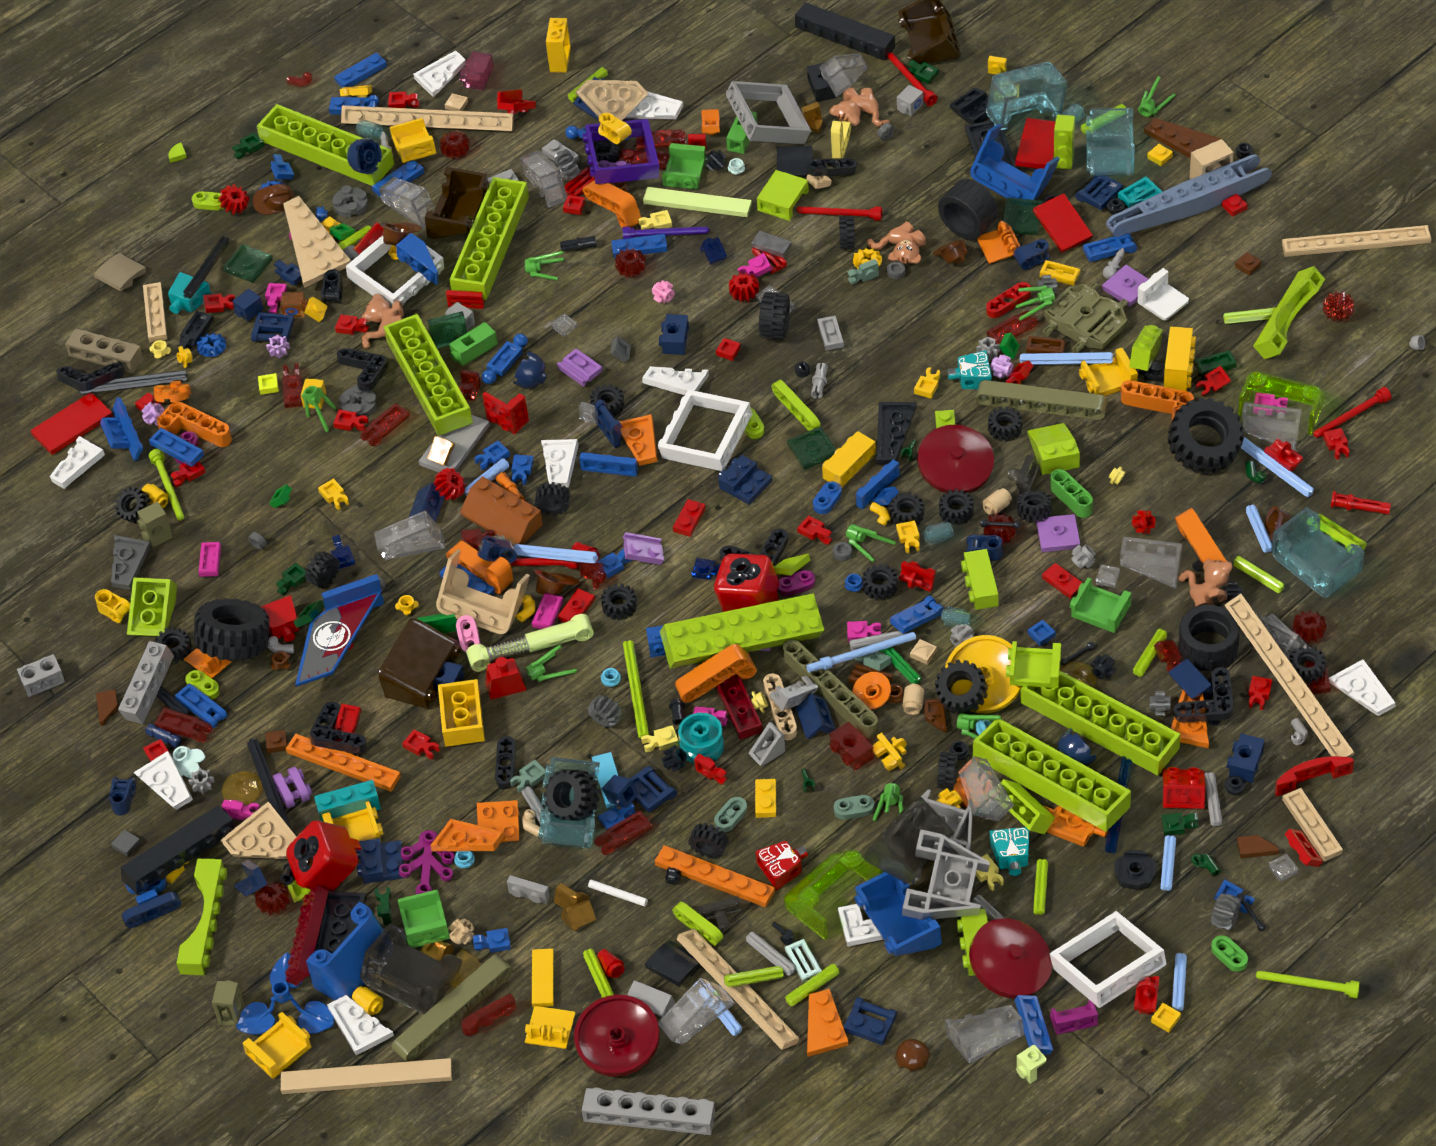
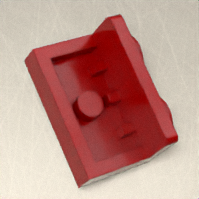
M522 89L498 91L497 109L507 110V113L515 114L518 112H529V109L536 108V101L522 100Z

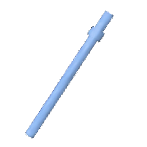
M914 632L831 658L827 656L821 658L818 662L808 664L806 666L807 671L826 670L832 668V665L915 640L916 635Z

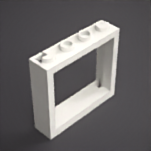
M382 235L346 266L347 278L372 296L374 294H381L389 302L390 308H392L394 301H400L404 305L410 297L415 296L430 281L418 272L395 293H391L363 273L390 250L392 245L385 244ZM426 246L439 275L444 269L443 257Z
M688 390L685 396L682 397L678 410L674 412L670 425L666 427L665 435L659 441L658 449L662 458L718 471L725 470L752 416L749 402ZM693 405L735 414L715 454L673 445Z
M1117 911L1050 953L1052 968L1099 1008L1166 965L1164 950ZM1118 930L1146 952V954L1098 985H1095L1069 963V961Z

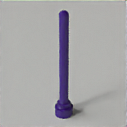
M628 226L623 227V239L665 234V236L707 234L709 228L686 227L634 230V228Z

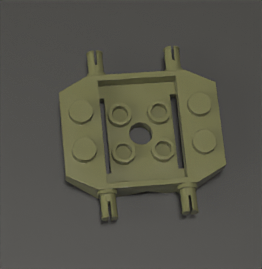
M1092 282L1090 286L1086 284L1070 286L1052 302V305H1049L1044 310V317L1049 325L1043 329V334L1049 336L1053 330H1058L1078 342L1072 347V350L1076 351V353L1083 347L1104 349L1128 325V320L1123 310L1128 305V301L1122 299L1118 303L1110 298L1100 296L1096 291L1099 286L1095 282ZM1111 312V314L1096 329L1089 333V331H1091L1100 320L1104 319V316L1107 313Z

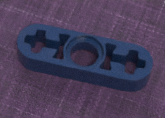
M168 892L127 909L123 912L122 919L126 927L133 928L177 910L181 906V900L176 892Z

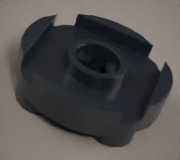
M1130 850L1125 852L1120 858H1117L1114 873L1121 887L1146 889L1152 885L1156 877L1157 867L1154 859L1152 860L1148 857L1146 852ZM1133 867H1138V870L1141 871L1132 872L1131 870H1133Z

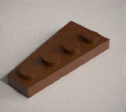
M1156 118L1144 127V134L1191 158V152L1222 139Z

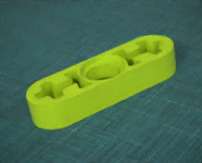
M679 902L672 909L673 914L678 920L690 929H695L711 945L716 946L723 939V934L716 926L684 902Z

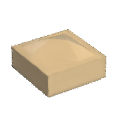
M452 93L445 103V109L463 111L468 103V97Z
M807 175L808 182L815 189L831 186L832 180L827 176Z
M919 639L910 652V657L928 665L937 652V646Z

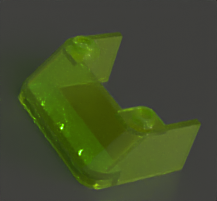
M1258 371L1251 372L1247 376L1239 396V417L1243 415L1252 390L1274 394L1277 397H1285L1289 400L1313 405L1309 415L1308 434L1312 435L1325 401L1326 393L1322 388Z
M848 850L831 854L784 897L785 908L824 940L828 938L827 919L813 909L819 902V894L848 869L854 870L867 881L882 874V870L858 851Z

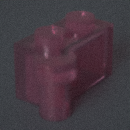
M472 51L470 58L466 60V67L460 71V81L463 82L465 88L484 90L494 68L492 54Z

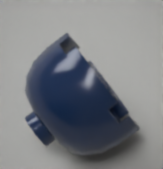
M357 139L349 146L347 151L348 164L354 171L362 174L374 173L378 169L376 167L378 162H381L382 159L380 145L375 143L373 139Z
M529 351L526 354L529 358L527 360L523 358L514 376L517 380L513 381V384L523 389H533L539 383L543 384L547 377V374H545V362L540 356Z
M1069 728L1058 741L1059 752L1085 766L1090 765L1097 757L1095 754L1092 757L1090 756L1091 749L1077 733L1072 735L1073 729Z

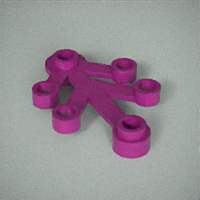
M432 830L423 831L416 844L401 849V858L409 861L415 853L424 848L423 855L410 864H402L399 867V875L407 878L413 871L422 866L421 884L416 887L415 895L432 891V887L429 885L430 867L440 875L441 880L447 882L452 879L453 871L448 867H443L432 855L430 845L438 836ZM435 851L442 857L443 863H453L454 853L452 851Z

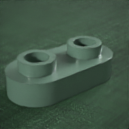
M868 795L842 798L834 803V814L841 820L869 816L874 811V800Z
M741 797L729 799L715 815V827H719V831H731L747 813L746 801Z

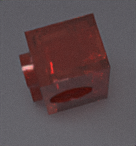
M849 721L830 733L829 746L834 753H838L845 765H850L854 771L874 759V747Z

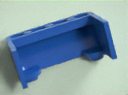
M997 124L989 129L971 167V177L1019 206L1029 207L1036 201L1049 183L1060 158L1052 159L1046 164L1045 168L1035 170L1032 176L1027 175L1002 160L1004 148L995 141L1002 125Z

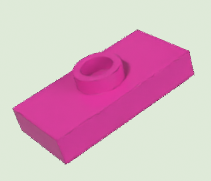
M221 542L201 543L199 577L219 576Z
M544 593L532 621V627L544 629L553 626L562 606L563 597Z

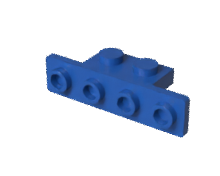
M116 398L112 409L115 418H102L100 424L111 449L129 448L133 460L136 461L143 452V445L138 439L137 431L132 425V420L128 416L125 404H123L121 398Z

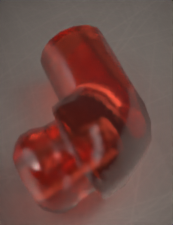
M304 72L301 78L289 75L287 77V84L298 87L310 84L313 80L312 73Z

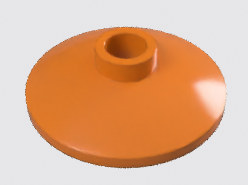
M869 672L862 675L855 682L852 693L870 710H874L883 706L889 699L891 684L885 675L878 672ZM877 691L875 695L871 696L872 692Z

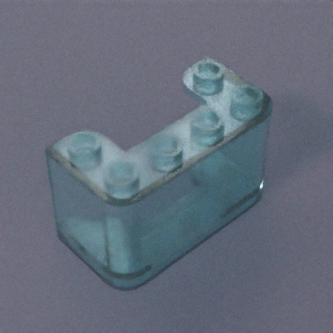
M1050 62L996 74L991 80L986 113L995 126L997 124L1002 125L1000 131L1008 128V122H1011L1012 118L1011 115L1038 108L1041 113H1045V110L1052 112L1053 117L1061 115L1067 81Z
M1133 108L1090 109V116H1086V126H1090V130H1086L1087 172H1090V175H1134Z
M1308 507L1304 508L1273 533L1272 553L1275 559L1324 598L1331 596L1362 572L1363 549L1355 544H1350L1346 549L1338 545L1329 535L1320 531V516Z
M551 757L550 765L546 764L543 788H545L546 784H549L548 779L554 777L553 774L560 772L562 769L587 771L588 774L593 775V780L597 781L600 762ZM573 787L569 794L571 803H573L575 797ZM542 793L541 805H545L547 799L544 797V793ZM545 805V810H541L538 834V839H542V843L591 848L595 829L594 814L588 816L586 820L562 821L559 818L553 817V813L548 811L549 806Z

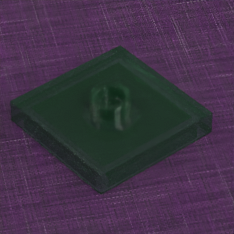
M1007 197L1003 221L1008 226H1011L1015 234L1038 236L1040 221L1034 214L1033 208L1043 204V201Z
M242 244L222 268L225 273L254 283L273 258L270 254Z
M463 311L427 320L430 337L436 348L448 346L467 333Z
M821 426L787 440V445L804 470L829 460L836 451V448Z

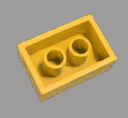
M1170 327L1164 387L1183 391L1191 388L1192 377L1189 376L1193 374V363H1190V361L1193 362L1195 357V349H1192V347L1195 348L1196 336H1192L1193 328Z
M478 680L439 684L438 692L445 747L485 741Z

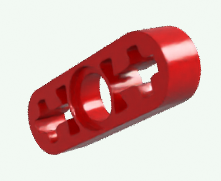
M1026 282L1017 283L990 300L986 304V314L991 318H998L1015 308L1016 305L1029 299L1031 291L1020 292L1019 288L1031 287L1030 284ZM1012 298L1013 301L1005 302L1004 299Z

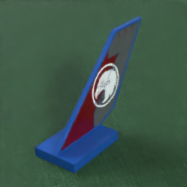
M377 574L322 593L325 611L310 622L295 684L296 687L334 674L372 609L384 604L380 580Z

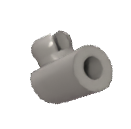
M269 637L267 646L272 652L294 653V644L282 645L278 642L277 637Z
M1295 718L1291 721V725L1295 729L1294 735H1291V740L1295 745H1301L1305 742L1308 731L1301 720Z

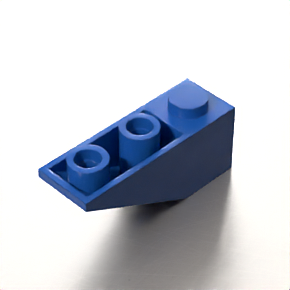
M410 233L396 245L398 259L401 262L407 263L414 271H418L428 281H432L437 285L439 283L438 271L425 242Z

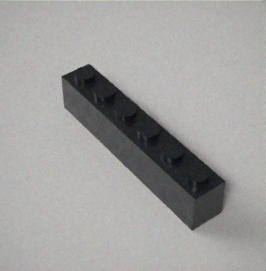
M805 2L795 14L796 28L885 61L888 58L887 54L895 49V35Z
M217 805L121 866L122 881L136 894L147 890L157 881L164 879L174 870L181 868L185 863L197 858L201 853L220 842L222 838L234 830L233 818Z

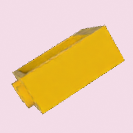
M550 18L546 47L550 72L567 73L571 51L567 18Z

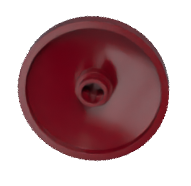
M945 425L934 429L923 439L919 447L917 463L922 477L933 488L947 494L948 490L955 492L954 489H958V492L964 490L965 494L966 492L971 493L979 489L988 481L994 466V454L990 443L978 431L963 425Z
M1008 918L992 920L984 924L971 941L969 959L976 977L986 988L999 996L1015 999L1018 995L1032 996L1045 985L1050 977L1052 962L1050 950L1045 940L1035 929L1021 921Z
M610 995L596 1000L582 1012L574 1031L575 1047L583 1063L596 1073L612 1077L629 1075L643 1068L654 1056L660 1040L659 1025L653 1011L643 1001L628 995Z

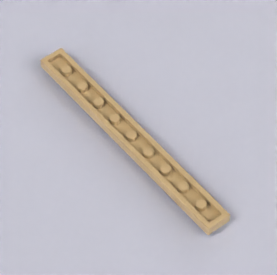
M342 106L341 123L395 126L423 118L425 127L513 131L514 114L362 106Z
M1239 594L1225 604V607L1330 755L1349 758L1355 754L1242 594Z

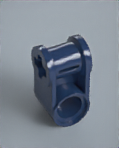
M1039 239L1018 247L1014 251L1013 256L1023 270H1028L1049 260L1050 255L1047 252L1049 244L1046 240Z
M970 535L967 537L968 549L966 552L987 549L990 560L996 561L1002 558L1003 546L1002 539L999 536Z
M492 536L483 537L484 543L481 550L477 553L480 558L487 561H496L499 557H503L509 564L517 559V553L510 541L497 539Z
M113 777L109 801L114 814L121 816L129 812L136 789L135 778L128 780Z

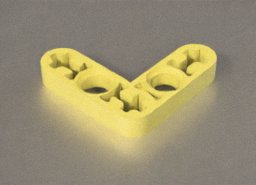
M832 122V158H844L851 133V122Z

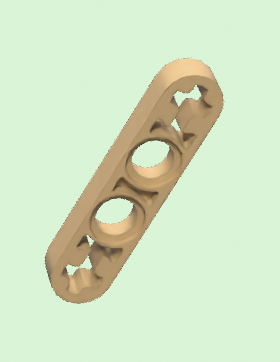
M768 674L763 679L764 690L776 726L784 734V740H792L797 735V727L791 708L784 710V712L788 713L786 717H779L777 714L782 711L769 696L772 691H776V689H772L770 682H773L775 687L780 686L784 688L781 678L777 674ZM787 723L789 730H791L790 732L785 730V724Z

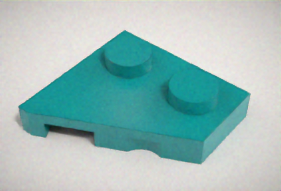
M1145 176L1118 192V198L1123 200L1125 205L1130 208L1163 191Z

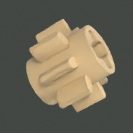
M457 919L448 927L451 930L449 937L456 944H462L463 942L466 945L475 936L472 933L474 926L467 919H462L461 921Z

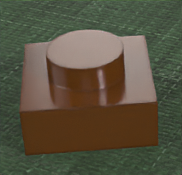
M1248 252L1235 262V268L1249 276L1261 266V260Z
M285 730L265 733L268 753L286 751L287 736Z

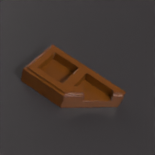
M116 690L96 693L101 726L105 725L110 715L119 709Z
M939 699L923 700L925 721L946 733L947 725L943 704H941Z
M1259 835L1237 837L1240 858L1279 854L1278 847Z

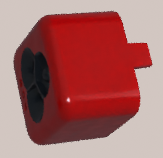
M728 554L721 561L714 583V591L722 611L726 612L778 601L779 579L773 563L767 555ZM736 579H742L740 583H735Z
M315 820L309 823L289 844L286 850V857L298 886L311 890L318 885L329 891H334L356 868L358 857L355 850H361L362 848L357 839L350 838L346 827Z

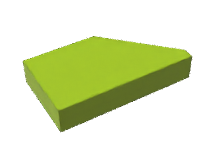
M805 554L784 559L774 567L776 574L791 576L810 561V555Z

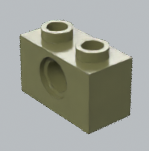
M158 502L137 512L139 517L137 523L143 531L141 536L144 541H150L153 548L173 538L167 515Z
M230 980L217 981L212 1000L219 1025L236 1026L245 1006L238 983Z

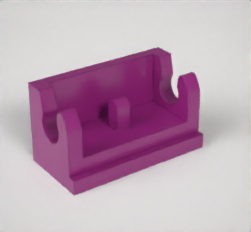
M1088 1000L1086 1006L1056 1012V1009L1053 1008L1050 1012V1018L1056 1035L1098 1026V1013L1094 1003Z

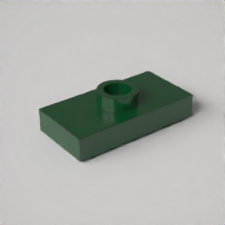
M1230 350L1196 359L1194 363L1201 378L1219 366L1224 371L1237 368V363Z
M323 600L307 605L294 620L296 628L310 623L324 608Z

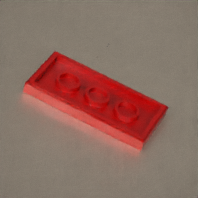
M1033 118L1026 119L1015 160L1016 166L1036 169L1045 168L1046 164L1054 158V129L1056 122Z
M90 392L36 426L30 432L53 455L77 440L79 436L82 437L99 426L102 418H111L113 415Z

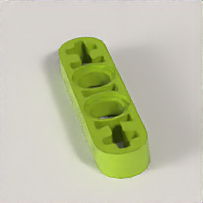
M778 380L771 385L775 396L810 433L821 428L820 422L814 413L782 380Z

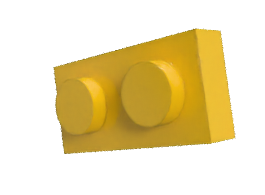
M776 779L755 780L756 818L776 817Z

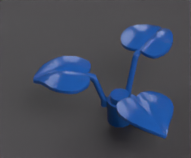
M285 953L277 961L270 974V983L274 995L271 997L270 1008L268 1009L261 1002H253L247 1005L240 1015L236 1028L250 1035L264 1034L275 1024V1018L270 1013L273 1012L276 1001L286 1003L290 1000L297 1010L302 1013L298 1017L300 1029L304 1028L309 1034H317L331 1028L334 1025V1017L328 1007L319 1001L308 1002L304 1010L295 1001L289 988H296L303 981L297 986L285 981V972L288 969V960L291 957L289 953Z

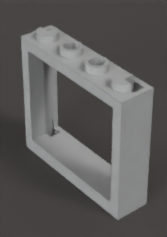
M731 82L726 91V97L749 141L806 143L811 129L787 85ZM744 99L776 101L790 127L757 125Z

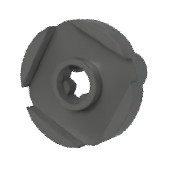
M349 185L343 186L332 199L336 214L341 217L350 218L352 217L351 215L357 214L358 216L364 213L368 207L366 192Z
M357 384L339 396L341 410L357 412V417L362 415L368 417L376 409L377 400L375 393L372 390L360 391Z

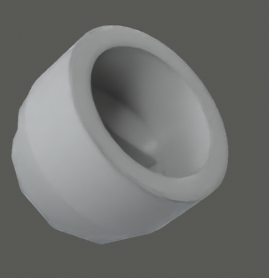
M1415 335L1411 337L1410 347L1413 350H1423L1425 348L1424 336Z

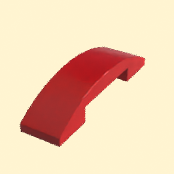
M1331 756L1303 762L1288 770L1276 781L1275 794L1280 796L1295 791L1296 783L1327 773H1331L1333 779L1353 773L1354 760L1349 757Z

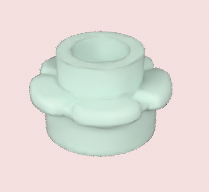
M734 158L730 160L728 170L732 174L738 175L745 170V164L741 159Z

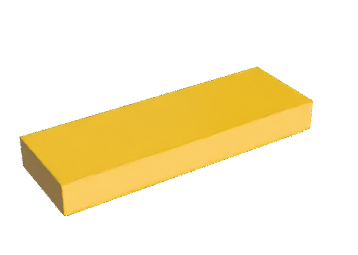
M553 949L532 950V1007L554 1006Z

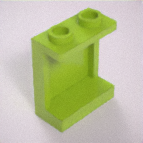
M775 170L757 197L758 211L790 221L793 217V207L802 194L809 192L808 180Z
M1013 641L1012 648H1008V660H1011V665L1006 667V677H1010V685L1058 688L1061 643H1053V649L1017 647V641Z

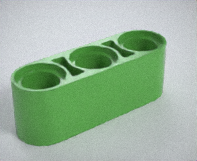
M1062 469L1054 470L1051 473V491L1077 516L1081 518L1089 517L1092 514L1093 507L1091 494L1066 471Z

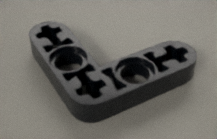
M349 348L337 351V362L339 364L363 369L357 378V387L360 391L372 390L388 368L386 356Z
M116 362L89 374H85L71 366L60 367L56 370L59 381L79 391H89L123 376L125 371L123 364Z
M784 529L774 530L760 554L756 555H767L775 567L788 544V533ZM729 545L722 547L719 552L721 561L728 554H755ZM769 550H775L777 553L774 555H768L766 552Z
M1218 667L1212 671L1214 700L1180 702L1174 707L1175 719L1185 723L1226 720L1232 717L1233 700L1229 671L1224 667ZM1219 676H1223V683H1219ZM1224 690L1228 694L1225 696H1219L1217 692ZM1224 703L1226 706V711H1222V704ZM1201 708H1207L1209 712L1201 714L1198 712V710Z
M336 702L326 703L310 731L311 744L354 754L364 752L366 750V738L364 736L334 730L341 706ZM342 739L343 741L335 742L333 740Z

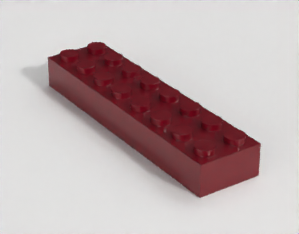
M734 674L715 687L739 740L763 732L762 723L739 675Z
M318 885L303 897V905L300 909L301 915L298 918L299 924L295 930L294 945L290 951L291 957L288 960L289 966L285 972V981L295 986L309 975L306 960L315 951L329 891Z

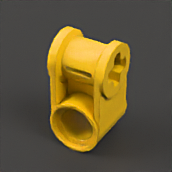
M602 113L599 116L600 126L598 133L614 144H619L631 135V128L626 122L621 121L610 113Z
M102 589L95 594L98 611L116 623H120L123 616L130 611V603L109 590Z

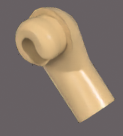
M530 809L526 810L522 817L524 830L537 837H541L544 829L536 825L535 812Z

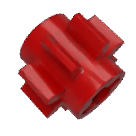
M1138 510V515L1132 516V526L1137 529L1136 533L1149 534L1150 529L1155 528L1156 518L1151 515V511Z

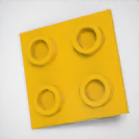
M534 1006L530 1024H526L525 1033H527L525 1043L566 1049L576 1012Z

